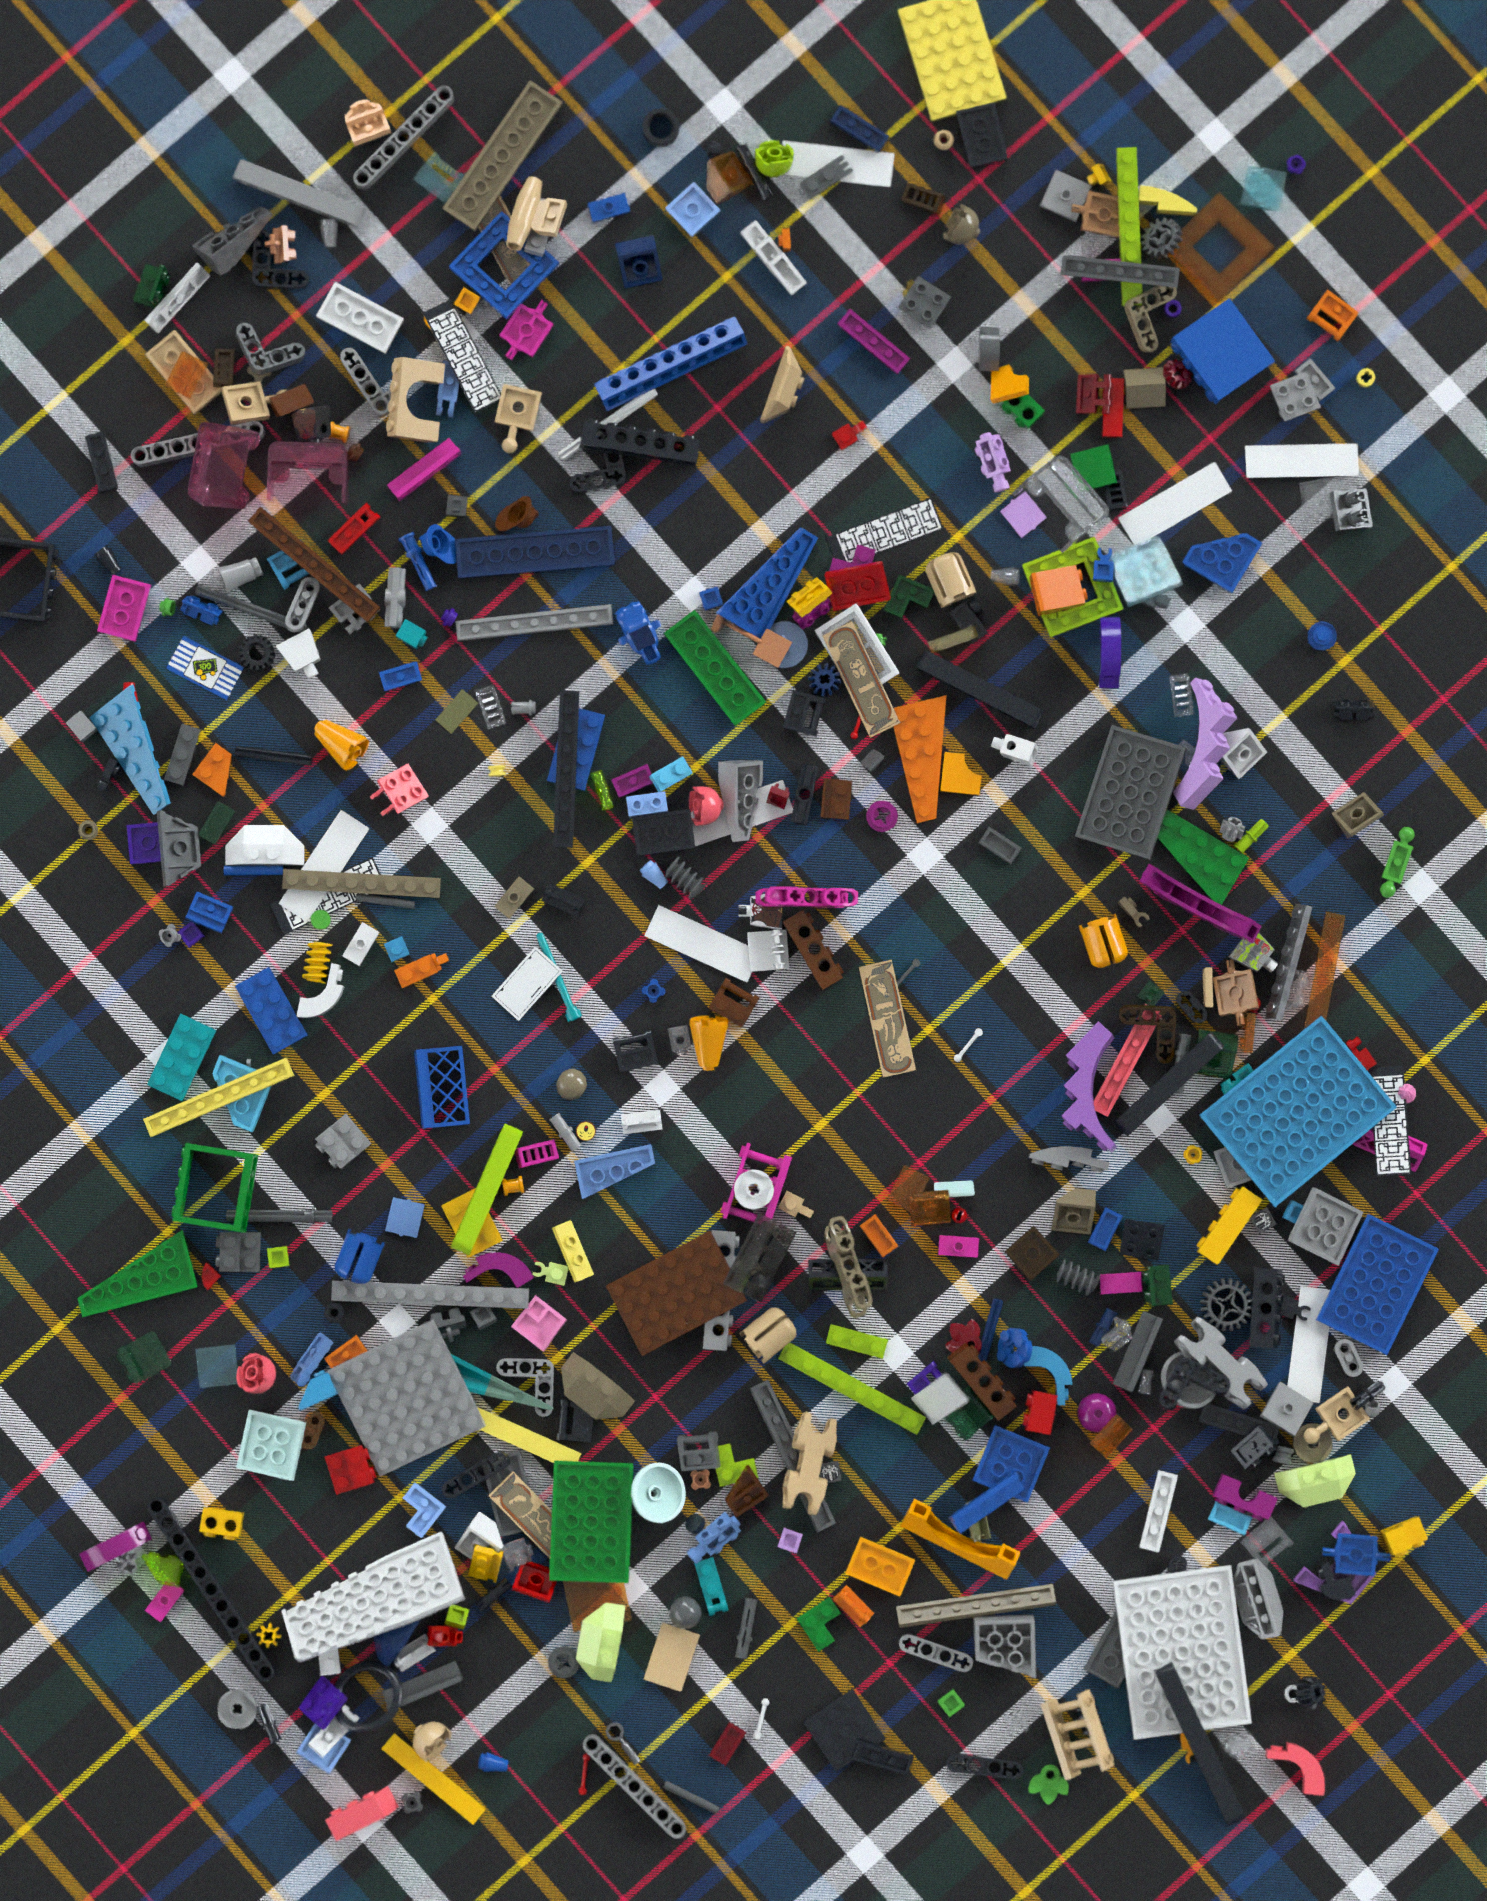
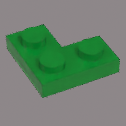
M830 1596L797 1617V1620L818 1652L835 1641L824 1624L841 1614Z

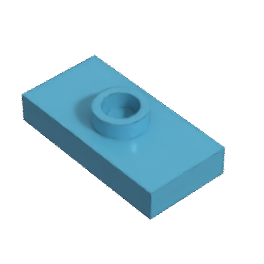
M1215 1501L1208 1520L1245 1536L1252 1517Z

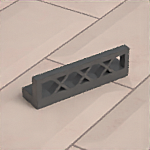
M1145 1311L1142 1312L1113 1381L1114 1385L1133 1392L1162 1323V1318Z
M456 1660L403 1682L401 1706L462 1681L463 1677ZM393 1687L382 1691L387 1703V1710L393 1701Z

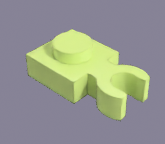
M535 1262V1265L541 1266L542 1270L540 1273L533 1272L532 1275L536 1277L546 1275V1282L565 1286L568 1266L550 1262L549 1267H545L543 1263Z

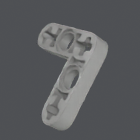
M504 1358L497 1363V1371L502 1376L536 1377L535 1398L538 1399V1395L542 1397L550 1396V1400L546 1399V1404L553 1407L554 1365L550 1360ZM506 1361L508 1365L514 1366L513 1361H517V1374L513 1373L514 1369H508L507 1373H504L503 1369H500V1365H503ZM528 1362L531 1365L530 1372L522 1373L519 1368L520 1364ZM533 1362H537L536 1366H543V1363L546 1362L547 1366H550L551 1369L547 1370V1374H543V1370H536L537 1374H533ZM542 1382H547L550 1385V1391L546 1394L539 1391V1385ZM535 1407L536 1413L542 1417L548 1416L552 1412V1410H546V1413H542V1410Z

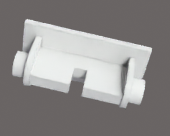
M660 1110L621 1115L623 1134L662 1129Z
M425 1634L403 1647L399 1655L394 1659L396 1666L400 1668L401 1672L435 1651L433 1646H427L429 1639Z

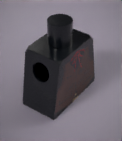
M330 405L315 406L290 412L298 441H309L311 452L322 451L321 439L331 436Z

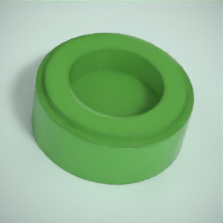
M317 910L311 916V923L316 929L324 930L329 927L331 917L328 912Z

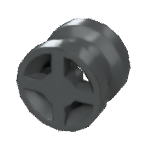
M1275 1446L1277 1450L1272 1461L1291 1465V1455L1294 1453V1449Z

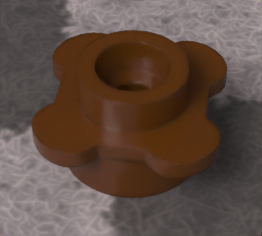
M360 443L350 446L347 451L348 460L352 459L356 462L364 451L360 447Z

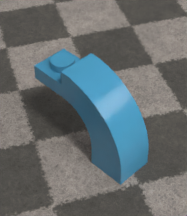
M1032 1346L1031 1358L1023 1366H1041L1048 1369L1055 1379L1056 1395L1058 1396L1056 1405H1065V1401L1069 1400L1068 1389H1065V1385H1072V1378L1067 1365L1056 1353L1043 1347Z

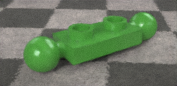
M1403 827L1399 831L1401 841L1394 840L1381 877L1387 880L1380 887V893L1385 898L1394 896L1396 892L1394 883L1401 884L1413 849V846L1408 845V842L1412 841L1415 836L1414 830L1410 827Z

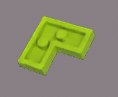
M730 1443L718 1446L721 1467L716 1468L720 1487L734 1484L747 1465L750 1466L758 1478L754 1458L734 1462Z

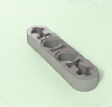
M904 1634L899 1639L900 1648L909 1654L961 1672H967L973 1666L972 1658L966 1653L911 1634ZM911 1638V1642L917 1644V1640L921 1641L918 1645V1652H914L915 1647L909 1646L908 1649L905 1648V1644L902 1641ZM924 1644L931 1645V1654H922L921 1647ZM945 1650L951 1654V1658L947 1662L941 1661L939 1657L940 1653ZM954 1654H959L956 1658L960 1660L966 1657L969 1666L965 1665L964 1668H961V1664L956 1661L955 1665H951L954 1660Z

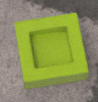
M287 1246L267 1249L269 1268L290 1266Z
M453 1604L450 1605L445 1625L464 1630L469 1609Z

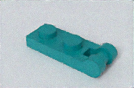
M714 1557L701 1560L697 1564L695 1563L709 1615H715V1612L722 1610L723 1612L729 1611ZM719 1597L720 1603L713 1605L711 1599Z

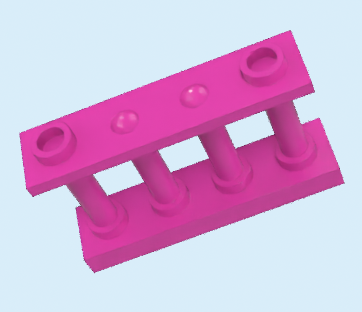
M747 1143L746 1146L742 1145L738 1157H741L742 1160L728 1203H723L720 1213L724 1214L723 1218L727 1219L729 1213L756 1222L761 1226L760 1230L768 1232L792 1157L784 1155V1158L776 1159L749 1150L751 1144ZM746 1157L775 1166L779 1170L778 1177H769L772 1181L774 1192L770 1202L764 1206L767 1207L765 1215L761 1214L760 1216L731 1206L735 1195L734 1185L737 1178L744 1172L749 1171L743 1169Z

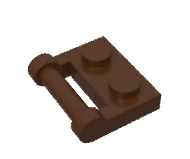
M725 978L708 1009L722 1017L728 1018L729 1021L743 1028L760 997L751 995L732 984L728 978ZM727 989L750 1002L748 1007L724 995L725 990Z

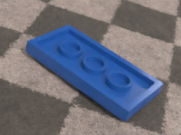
M580 708L576 789L585 791L605 715ZM557 745L547 781L556 783Z
M270 967L235 986L273 1055L308 1036Z

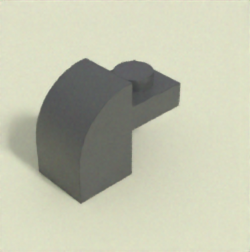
M980 327L979 371H999V327Z

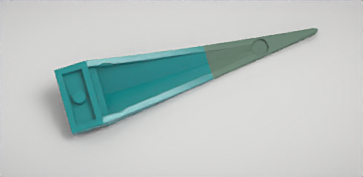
M451 1354L469 1392L547 1410L554 1409L539 1399Z

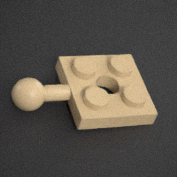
M261 382L222 387L221 391L231 425L269 419L270 414L267 404L271 403L269 398L275 395L264 396ZM280 390L277 392L276 395L283 393L286 390ZM248 400L251 405L244 406L241 404V401Z
M503 384L495 423L510 426L508 438L502 442V449L506 453H513L517 449L515 437L518 428L529 431L534 430L542 392ZM519 402L524 405L522 412L516 413L513 410L515 403Z
M1348 1386L1315 1408L1324 1422L1318 1427L1308 1428L1304 1432L1306 1442L1310 1444L1316 1443L1319 1440L1320 1434L1327 1429L1330 1430L1338 1442L1370 1420L1363 1407L1355 1410L1354 1408L1357 1405L1351 1406L1350 1400L1355 1396ZM1343 1408L1346 1410V1419H1341L1338 1416L1339 1409Z

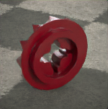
M1175 359L1173 361L1169 360L1164 365L1163 376L1166 382L1173 388L1184 389L1191 382L1190 377L1192 373L1185 368L1182 362H1178ZM1175 372H1181V375L1174 376Z

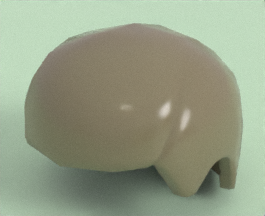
M576 1069L563 1071L556 1083L557 1092L562 1098L567 1100L580 1098L587 1086L586 1077L581 1071Z

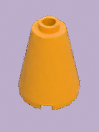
M329 720L319 721L314 727L315 736L340 767L346 771L353 768L358 763L355 761L358 756L363 757L368 749L369 740L365 736Z
M709 1016L691 1017L689 1025L698 1065L706 1071L714 1070V1067L719 1065L728 1028V1018L715 1016V1018H709Z

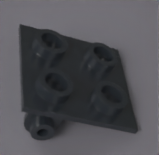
M1126 1219L1124 1221L1119 1255L1158 1261L1165 1225Z

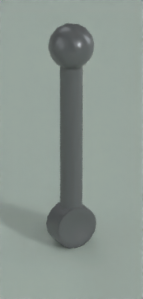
M918 959L913 960L910 968L897 981V986L915 967L920 965Z

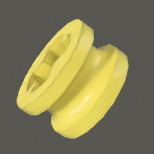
M1362 369L1357 375V383L1361 387L1371 386L1375 380L1374 372L1371 369ZM1365 373H1368V376H1371V379H1369L1367 383L1363 382L1364 379L1361 380V377Z
M505 765L488 766L490 770L488 776H506V773L503 771Z

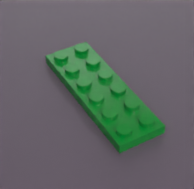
M695 609L664 632L666 638L735 727L766 704L764 698Z

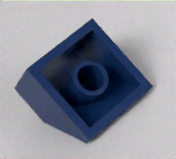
M653 235L615 244L625 288L663 280Z

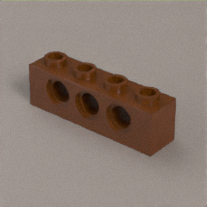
M802 910L783 921V925L821 990H824L843 979L841 974L844 972L839 963L835 964L831 957L834 955L829 946L825 947L822 940L824 938L819 929L815 930L812 923L814 920L809 912L805 914ZM802 927H807L810 930V935L806 938L799 935V929ZM812 944H817L820 947V952L816 955L809 952V946ZM821 961H827L830 964L828 971L823 972L819 969Z
M964 1343L947 1358L999 1421L1017 1406L1013 1402L1016 1398L1009 1390L1004 1391L1001 1387L1004 1383L997 1375L992 1376L989 1372L992 1368L985 1360L982 1362L977 1356L980 1353L973 1345L969 1347ZM971 1361H975V1368L972 1370H968L967 1364ZM983 1376H987V1383L984 1385H980V1378ZM999 1391L1000 1396L996 1400H992V1393Z

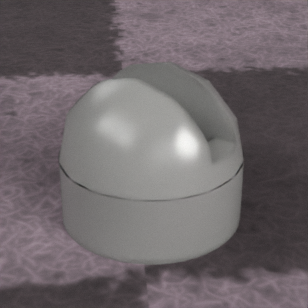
M1376 1400L1364 1405V1410L1369 1417H1375L1380 1412V1403Z

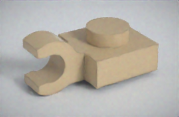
M786 1191L778 1209L794 1217L799 1212L811 1218L814 1213L813 1210L802 1205L804 1199L789 1191Z

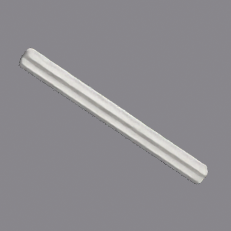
M653 389L634 398L599 424L607 425L608 422L619 423L657 396L656 390ZM597 432V433H596L597 438H598L600 435H602L603 432ZM581 437L559 451L558 454L563 461L582 449L579 448Z

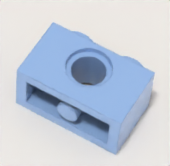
M665 791L626 797L629 818L668 812Z

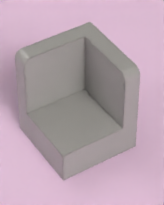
M79 711L66 722L82 742L98 731L82 711Z

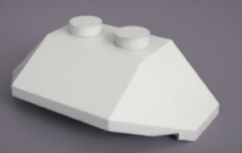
M244 825L226 845V865H304V845L284 825Z

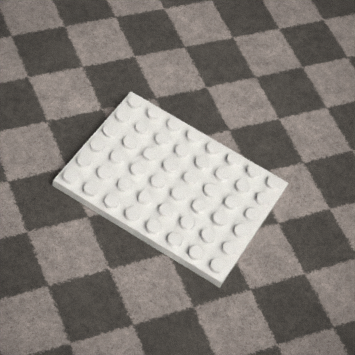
M1231 1565L1113 1581L1133 1739L1183 1733L1154 1672L1155 1669L1170 1662L1173 1663L1204 1730L1252 1723Z

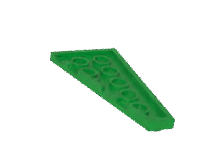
M1166 811L1158 839L1191 878L1202 888L1204 893L1211 900L1222 905L1249 857L1171 811Z
M181 1230L78 1297L82 1317L198 1287L184 1230Z

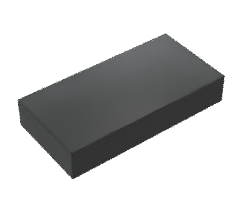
M988 827L978 844L1010 865L1022 849L991 827Z

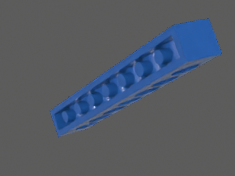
M734 316L659 353H655L651 357L636 362L634 365L620 370L607 378H603L594 383L605 409L609 411L748 343L741 326Z

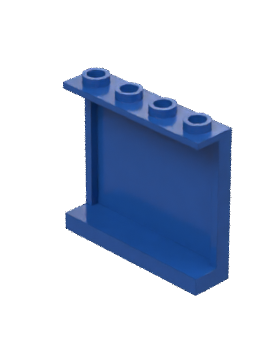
M1230 298L1175 335L1170 341L1172 350L1176 354L1179 353L1185 368L1192 371L1195 375L1193 376L1195 382L1199 386L1202 385L1206 391V397L1209 401H1213L1215 405L1258 373L1272 366L1275 362Z

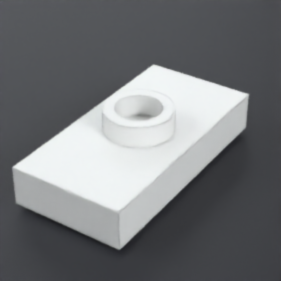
M362 922L342 956L360 966L380 932Z

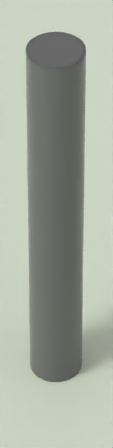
M356 894V901L411 909L415 907V901Z
M668 1781L663 1786L664 1789L717 1814L720 1808Z

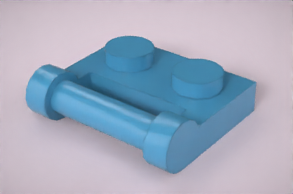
M282 550L267 558L284 590L289 588L290 584L309 574L304 569H301L284 578L283 573L298 564Z

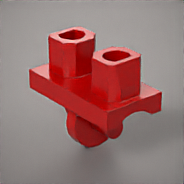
M428 1626L429 1632L427 1636L429 1640L427 1646H457V1643H462L463 1632L458 1631V1628L452 1626Z

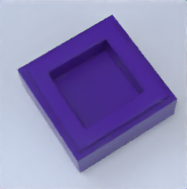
M192 921L177 932L181 935V939L188 948L205 937Z

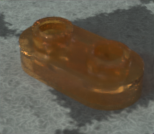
M312 1411L305 1417L306 1427L301 1445L303 1449L314 1448L319 1440L325 1424V1417L319 1411ZM313 1417H317L319 1419L318 1424L315 1425L312 1423ZM305 1436H310L312 1438V1441L310 1443H306Z

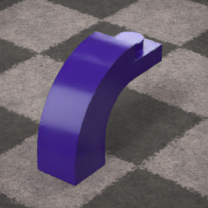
M1100 617L1099 688H1119L1121 673L1120 617Z

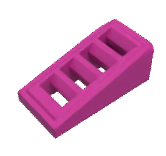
M554 1139L515 1150L518 1168L559 1159ZM546 1145H549L550 1157L547 1155ZM538 1147H541L542 1159H540ZM530 1149H533V1153L535 1156L534 1161H532ZM522 1151H525L526 1158H527V1162H526V1163H525V1161H524V1157H523Z

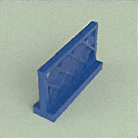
M462 1046L415 1050L414 1057L422 1129L470 1124ZM458 1050L459 1059L455 1064L445 1058L450 1051ZM427 1053H436L441 1057L435 1066L428 1061ZM443 1059L452 1066L446 1075L437 1069V1066ZM453 1069H456L461 1076L456 1084L447 1077ZM434 1070L443 1077L437 1086L430 1081V1075ZM445 1079L454 1086L448 1094L438 1088ZM455 1088L462 1092L463 1098L459 1103L449 1097ZM436 1090L445 1096L439 1105L432 1101V1095ZM446 1099H449L456 1105L450 1114L441 1108ZM457 1108L464 1112L465 1121H457L451 1116ZM438 1109L447 1116L442 1123H434V1114Z

